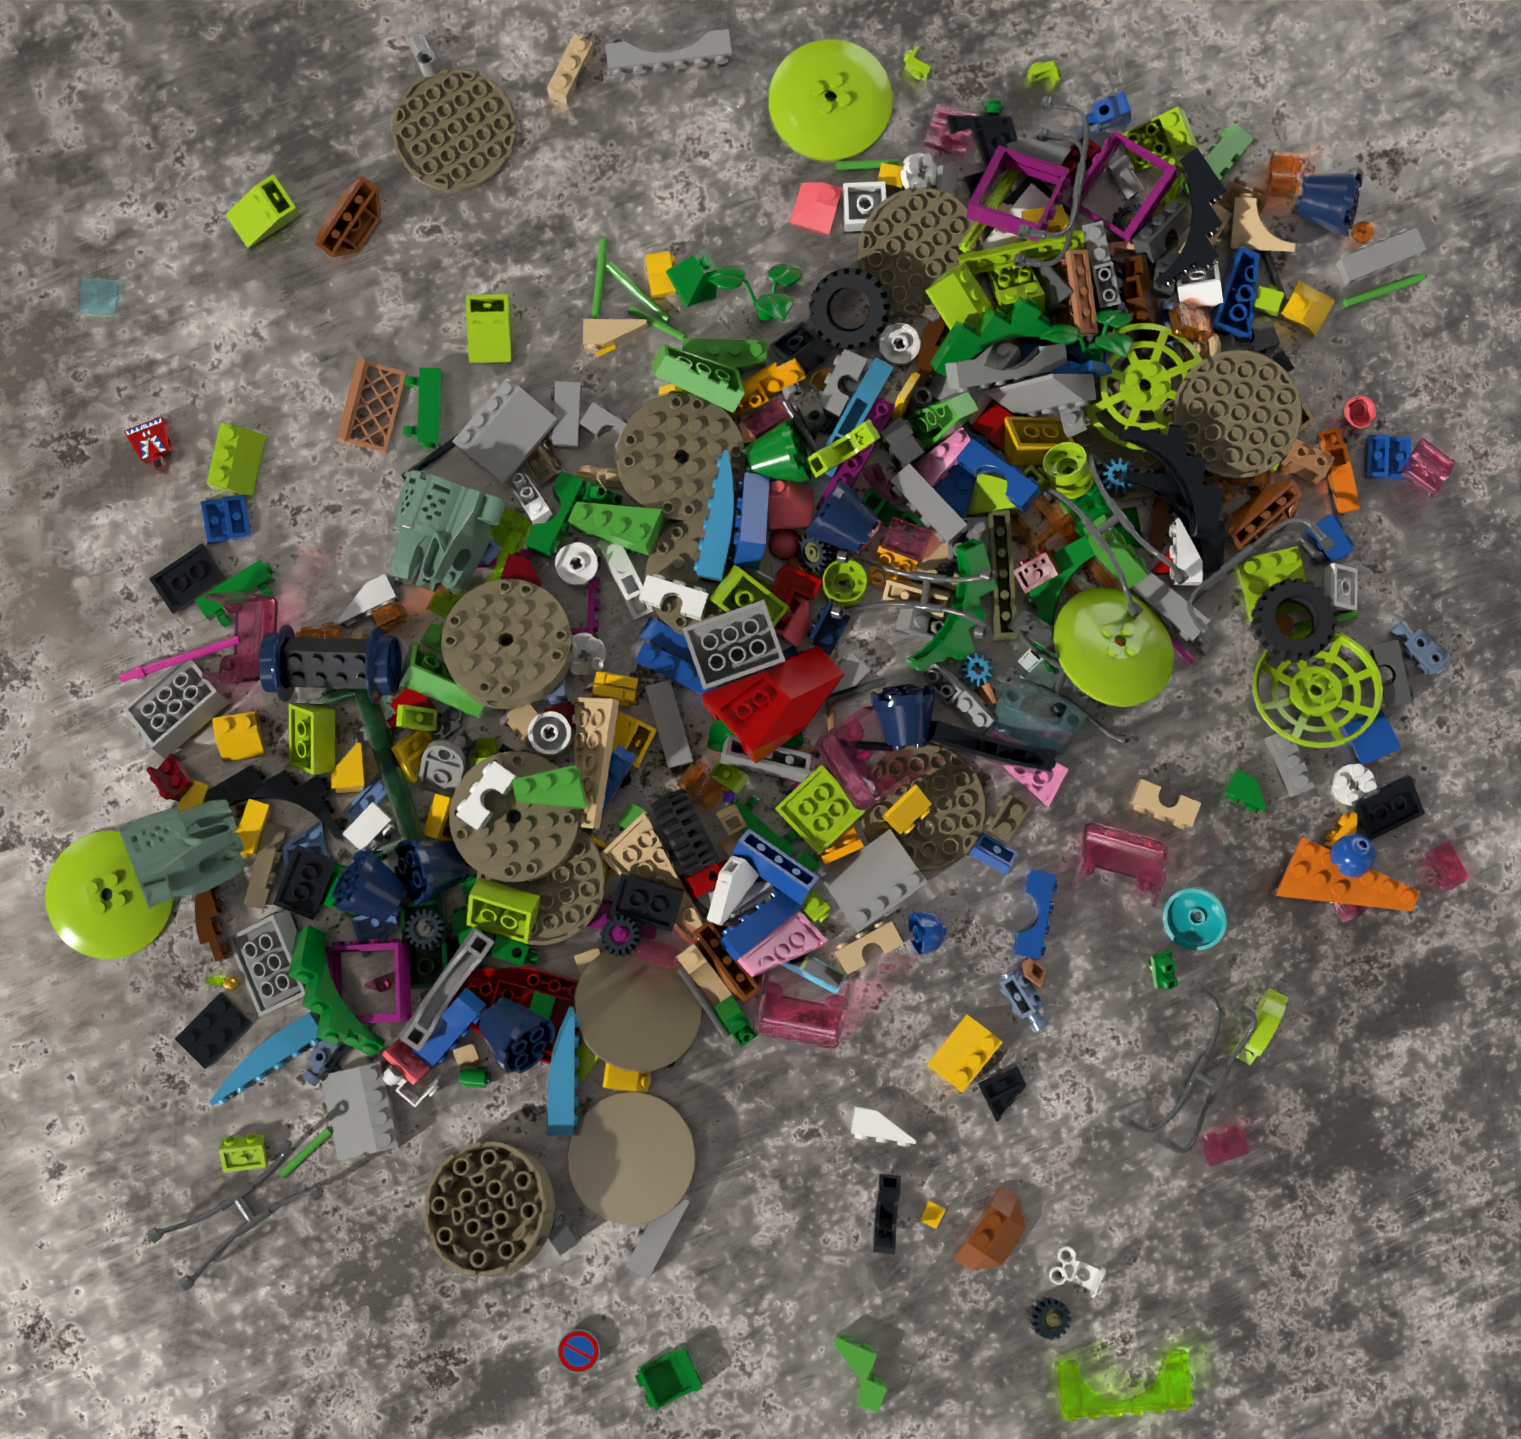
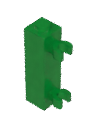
M419 368V377L405 376L406 388H419L418 427L403 426V435L407 438L417 437V443L425 450H435V447L441 446L443 372L441 368Z
M260 559L195 601L207 619L211 621L217 617L221 626L226 628L232 624L225 614L230 608L259 590L268 601L275 597L268 586L275 581L273 577L275 571L269 562L265 564Z
M754 794L745 805L738 800L735 803L732 801L728 803L726 807L732 804L737 806L747 827L739 830L743 835L750 829L789 857L795 852L789 845L798 836V833L792 828L781 839L756 817L751 810L760 800Z

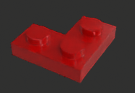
M783 564L771 593L787 606H789L794 592L815 600L822 580Z

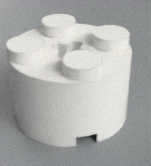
M550 711L541 713L532 719L528 727V738L538 753L554 757L561 755L569 748L573 732L564 716ZM554 729L555 737L547 739L546 731L551 732Z

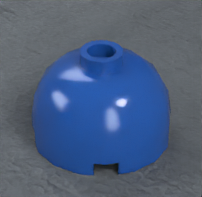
M1351 833L1342 836L1331 847L1330 857L1333 865L1336 863L1340 868L1338 870L1340 873L1348 877L1358 878L1372 868L1376 852L1375 847L1367 837Z
M919 911L910 914L908 931H913L915 940L910 941L914 951L918 955L929 954L936 951L942 945L946 935V926L934 913Z

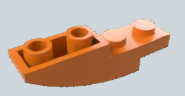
M1339 427L1318 432L1317 436L1321 450L1335 457L1328 470L1327 477L1338 514L1359 510L1354 474L1346 443H1343Z

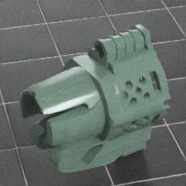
M406 471L404 474L406 480L403 482V488L393 512L398 514L394 526L400 528L391 562L389 577H396V580L411 585L423 558L415 586L436 591L442 582L445 588L459 592L464 589L484 556L489 541L490 525H499L508 502L429 473L427 479L423 478L424 472Z
M226 800L209 801L179 812L175 806L118 825L149 909L176 896H190L206 892L236 876L244 869V862L240 854L244 850V846L239 835H234V831L238 829L229 802Z

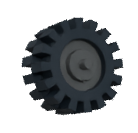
M426 909L417 911V915L412 914L410 916L412 920L406 923L409 925V928H405V932H408L406 937L411 940L410 943L423 950H435L434 947L439 948L441 946L440 942L444 943L446 940L444 935L448 936V932L445 931V929H448V925L444 923L446 922L445 918L441 917L442 915Z

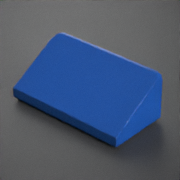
M981 832L970 852L972 857L1004 875L1008 874L1019 854L1017 851Z

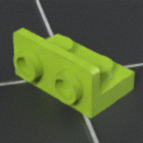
M253 1133L242 1137L229 1136L222 1139L219 1155L223 1173L266 1168L268 1162L264 1147L265 1134L258 1135Z

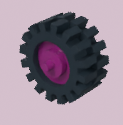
M622 915L619 918L614 916L612 920H607L606 925L603 924V931H600V939L604 948L610 954L616 957L618 955L625 957L626 954L629 956L633 950H637L636 947L640 945L641 934L638 926L631 918L627 917L626 919Z

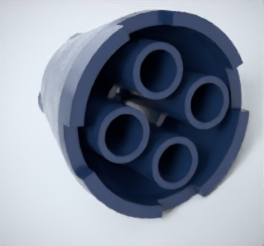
M1345 172L1304 175L1301 186L1303 192L1302 195L1298 196L1296 208H1298L1297 215L1333 233L1348 237V229H1352L1359 204V188L1362 187L1363 174Z
M839 480L814 515L805 533L813 539L858 555L864 544H867L873 535L871 529L875 530L881 519L871 511L847 483Z
M903 684L884 687L882 692L878 694L876 691L870 693L871 704L886 744L891 745L893 750L905 749L906 745H914V747L926 746V741L929 739L935 700L934 686L926 684L924 688H920L919 686H914V684Z
M408 839L399 842L396 846L395 853L398 854V866L394 867V872L409 886L405 896H408L414 905L425 903L463 882L465 875L469 874L468 863L465 862V859L452 841Z
M365 848L360 849L353 856L355 861L346 870L343 869L332 893V898L335 899L332 906L341 911L386 921L391 915L395 917L401 909L399 903L407 894L409 886L374 853Z
M505 996L501 997L489 1009H484L479 1015L481 1020L479 1030L498 1064L508 1074L510 1072L521 1074L532 1068L544 1057L542 1052L548 1042H553L555 1027L546 1017L507 999Z

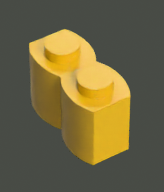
M670 251L646 254L645 260L652 299L677 295L666 273L668 269L676 265L675 256H670Z

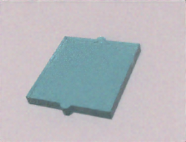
M82 279L81 292L78 294L80 298L79 313L116 315L117 302L120 300L118 296L119 281Z

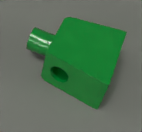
M494 934L492 939L494 943L488 951L490 956L521 966L524 961L536 964L540 952L529 949V944ZM514 948L521 949L518 954L512 953Z

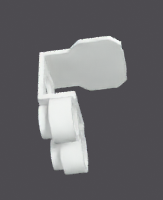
M391 1063L384 1072L383 1080L390 1086L398 1084L395 1091L416 1107L427 1095L432 1096L439 1088L437 1083L441 1075H438L419 1097L404 1085L407 1079ZM404 1091L408 1092L412 1098H409Z
M1061 1247L1058 1250L1057 1256L1062 1265L1061 1267L1054 1266L1050 1269V1280L1056 1285H1061L1066 1280L1073 1281L1090 1289V1296L1092 1298L1096 1294L1100 1295L1104 1286L1102 1280L1106 1274V1269L1102 1267L1099 1270L1077 1260L1076 1253L1071 1247ZM1069 1251L1070 1256L1066 1259L1063 1258L1062 1253ZM1082 1268H1086L1090 1272V1277L1086 1281H1081L1077 1275L1078 1271ZM1055 1271L1061 1272L1060 1278H1054L1053 1274Z

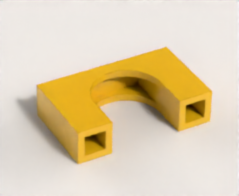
M193 780L194 784L181 798L178 812L208 802L210 795L207 790L213 786ZM252 799L248 800L242 820L237 826L238 830L234 831V835H239L244 846V850L240 852L241 855L249 857L250 854L257 855L265 824L269 821L273 806Z

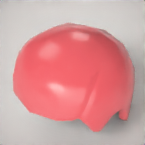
M1363 395L1352 397L1344 407V418L1349 425L1356 428L1369 427L1371 421L1376 417L1374 403L1370 398Z
M777 529L768 540L769 551L778 559L791 560L799 552L796 546L800 545L798 541L801 538L791 529Z

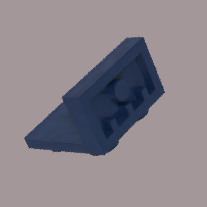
M829 600L827 605L823 603L817 614L819 621L817 624L815 622L812 623L807 636L809 637V644L815 647L819 646L822 651L831 655L851 617L843 615L842 619L832 618L833 602Z

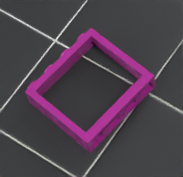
M1114 131L1109 139L1105 140L1101 152L1094 156L1089 170L1085 171L1078 212L1094 222L1103 221L1105 229L1133 245L1132 238L1148 223L1180 175V172L1175 166ZM1120 145L1164 171L1125 231L1081 205ZM1073 190L1071 191V196L1069 197V199H1068V201H1067V203L1070 205V207H1071V201H1072Z
M998 146L968 203L967 218L1017 235L1018 227L1023 224L1030 226L1032 229L1047 232L1049 227L1048 221L1049 219L1053 220L1056 213L1055 207L1061 204L1064 196L1063 191H1067L1071 182L1068 179L1070 169ZM1002 167L1057 185L1038 224L983 205ZM1029 237L1028 239L1038 242L1040 238Z
M527 549L519 550V553L527 555L528 560H530V557H544ZM558 552L554 553L552 557L556 558ZM597 556L598 569H601V557ZM597 573L588 584L587 628H571L572 636L579 633L592 634V637H595V632H598L599 619H595V611H599L600 599L596 598V590H600V577H597Z
M396 938L387 939L388 943H382V939L369 940V944L364 945L363 940L350 941V945H345V941L333 942V946L325 947L331 979L341 998V952L394 950L396 1013L354 1014L361 1023L409 1021L412 1017L409 942L401 943V939Z

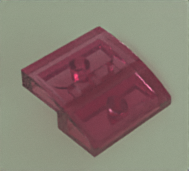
M936 104L924 146L964 158L972 130L968 129L950 135L945 116L976 115Z
M1422 438L1407 459L1400 475L1433 499L1438 496L1443 481L1450 476L1455 461Z
M879 463L861 469L869 485L888 502L904 497L902 495L899 498L891 489L893 485L890 480L886 479Z

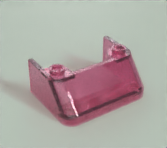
M241 592L205 594L206 599L222 603V607L226 612L236 613L235 636L239 635L241 643L234 645V654L226 655L221 659L219 672L202 674L201 678L221 685L260 681V647L266 633H277V600L269 595Z
M873 706L862 707L819 737L816 743L819 754L853 807L857 810H866L880 803L919 778L917 774H913L897 782L893 776L885 775L876 780L854 744L859 742L864 735L863 727L859 721L874 711Z
M1087 823L1082 832L1074 862L1072 884H1077L1080 874L1091 875L1094 873L1095 868H1100L1135 878L1136 885L1142 892L1152 893L1151 907H1156L1166 882L1167 846L1158 840L1097 823Z
M770 969L765 971L754 1028L756 1033L761 1036L828 1049L838 1047L847 1014L851 984L847 983L844 996L830 995L826 998L825 1004L782 996L783 988L775 982H768Z

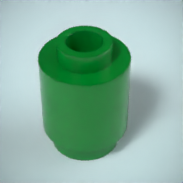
M466 1066L465 1068H460L459 1085H464V1087L486 1088L487 1084L491 1083V1071H488L487 1067Z

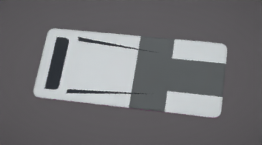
M1029 649L1005 675H1009L1012 672L1024 679L1043 658L1032 649Z

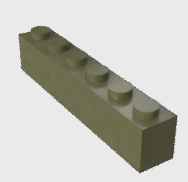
M1010 510L988 511L986 517H988L991 552L989 563L991 569L997 572V577L994 579L997 588L991 591L994 641L1015 640L1018 634L1008 628L1017 612Z

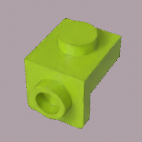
M916 45L913 51L909 49L904 58L906 62L905 70L910 72L914 78L927 81L932 67L916 58L920 48Z
M1054 60L1046 63L1041 61L1034 63L1029 68L1027 76L1030 82L1050 77L1053 87H1057L1061 79V71L1058 66H1055Z

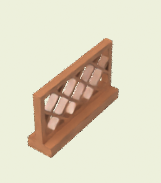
M1068 250L1060 262L1051 266L1056 272L1057 266L1060 268L1058 275L1062 279H1064L1065 274L1067 275L1066 283L1074 290L1073 294L1069 295L1068 303L1066 302L1067 298L1064 299L1067 310L1064 316L1063 314L1056 316V323L1077 327L1079 329L1078 334H1081L1082 337L1095 335L1099 332L1088 251ZM1070 316L1073 317L1071 324L1069 323Z
M357 357L337 435V442L349 443L386 453L407 372L368 362L366 359ZM368 368L377 369L381 377L371 382L367 376ZM391 374L400 375V383L391 387L386 377ZM365 379H366L369 384H367V385L364 386ZM384 380L389 390L379 395L373 385ZM371 387L376 397L366 402L362 396V391ZM391 392L395 398V403L386 407L381 397ZM378 399L384 410L373 415L368 405ZM366 407L371 417L360 422L357 417V411ZM393 408L392 415H391L388 410H390V409ZM386 412L390 418V423L381 428L376 417ZM373 419L379 430L368 435L363 425ZM361 427L366 437L359 441L351 439L352 431ZM388 428L387 435H386L383 430H385V429ZM381 432L385 438L384 446L374 445L371 437Z

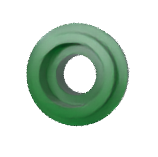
M989 100L988 103H984L985 113L1001 115L1002 110L1005 108L999 100Z

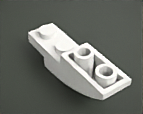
M604 540L598 542V548L633 620L652 612L653 609L650 605L643 604L639 600L643 585L625 549L622 546Z

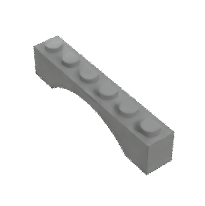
M729 29L708 31L694 44L684 49L667 53L644 51L627 42L605 44L609 76L613 75L614 77H622L627 73L644 74L646 71L651 70L662 72L667 68L684 69L691 65L703 67L708 63L715 62L717 64H725L732 60Z
M1053 343L1035 347L1022 362L1005 370L989 368L976 360L945 363L949 389H957V392L961 393L970 391L972 386H976V389H983L989 387L988 383L994 382V386L1007 384L1006 380L1012 379V382H1019L1025 380L1024 376H1030V379L1042 377V373L1045 372L1050 375L1053 374V369L1067 363L1065 344Z
M473 927L399 1034L403 1042L420 1051L455 993L493 945L494 941Z

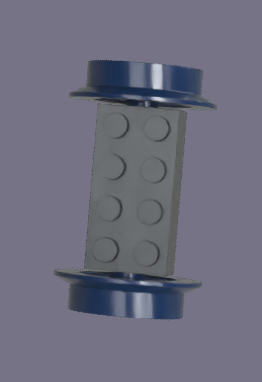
M284 624L278 633L268 632L263 637L259 654L261 685L265 692L277 693L279 699L283 702L290 700L295 687L367 689L372 704H378L383 696H395L399 689L402 671L400 643L397 636L384 635L380 627L372 629L369 639L295 637L293 628L289 624Z

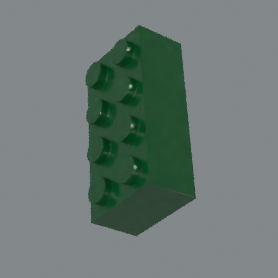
M431 900L416 905L412 904V902L400 903L402 943L409 942L411 989L432 988L450 962L449 935H444L446 940L444 943L440 942L441 946L439 948L434 947L435 950H423L410 943L411 940L407 939L406 935H408V932H405V928H409V925L406 923L412 920L410 916L412 914L417 915V911L424 909L442 915L441 917L445 918L446 922L444 923L448 925L446 900Z

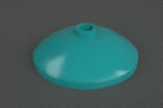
M1190 887L1179 890L1169 898L1163 911V923L1166 932L1175 943L1189 950L1200 951L1213 947L1222 939L1227 929L1228 919L1224 905L1213 893L1202 888ZM1195 912L1201 913L1202 917L1198 918Z

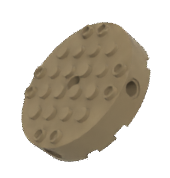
M668 394L649 401L630 418L620 436L617 447V472L626 494L637 507L662 509L666 522L677 523L681 520H694L710 514L711 509H708V502L710 496L714 497L715 489L712 488L714 476L719 474L720 468H717V461L719 455L723 456L724 450H728L730 456L734 493L737 490L738 481L742 480L745 467V458L742 453L744 443L735 422L720 406L693 394ZM675 455H683L686 462L684 464L678 463Z
M709 515L694 520H681L668 528L656 541L648 558L645 579L647 575L653 576V574L664 576L666 581L672 583L673 580L686 583L685 587L693 589L694 586L704 588L706 589L705 593H708L710 597L721 582L705 583L703 578L697 577V571H694L696 558L700 559L701 551L698 550L701 538L705 537L706 530H703L704 520ZM735 519L732 544L729 553L733 557L735 552L734 535L735 531H737V527H735ZM765 547L759 569L757 570L774 578L771 559ZM728 563L726 566L724 578L733 568V566ZM752 577L758 583L764 586L767 590L772 592L774 583L772 586H769L764 582ZM675 595L667 597L661 609L653 607L665 625L683 636L685 635L682 628L726 613L709 600L702 621L683 616L680 613L683 601Z
M501 579L472 589L455 604L443 627L441 647L448 671L461 691L471 697L472 700L488 707L516 709L542 700L553 692V689L560 681L562 682L569 670L573 657V636L564 609L548 591L527 581ZM512 642L509 646H504L506 643Z
M511 751L495 754L472 767L462 778L454 792L449 815L454 843L468 864L490 878L510 883H525L541 879L553 873L554 870L564 864L574 851L582 827H579V809L522 804L516 801L513 787L507 796L498 790H492L486 794L484 804L494 814L482 831L476 830L456 816L458 813L457 807L462 800L468 799L471 794V787L476 781L480 782L484 776L482 772L489 763L492 764L494 761L499 763L518 778L560 769L547 759L532 753ZM516 812L521 813V820L518 823H514L512 820V816Z
M499 1142L472 1143L464 1146L463 1149L455 1154L448 1156L434 1173L427 1188L424 1201L426 1203V1216H424L426 1233L430 1236L431 1242L434 1245L432 1247L438 1256L457 1271L484 1277L508 1275L529 1264L545 1245L552 1229L555 1214L553 1188L541 1164L528 1152Z

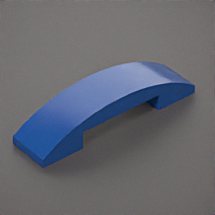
M649 617L639 636L695 666L685 636Z

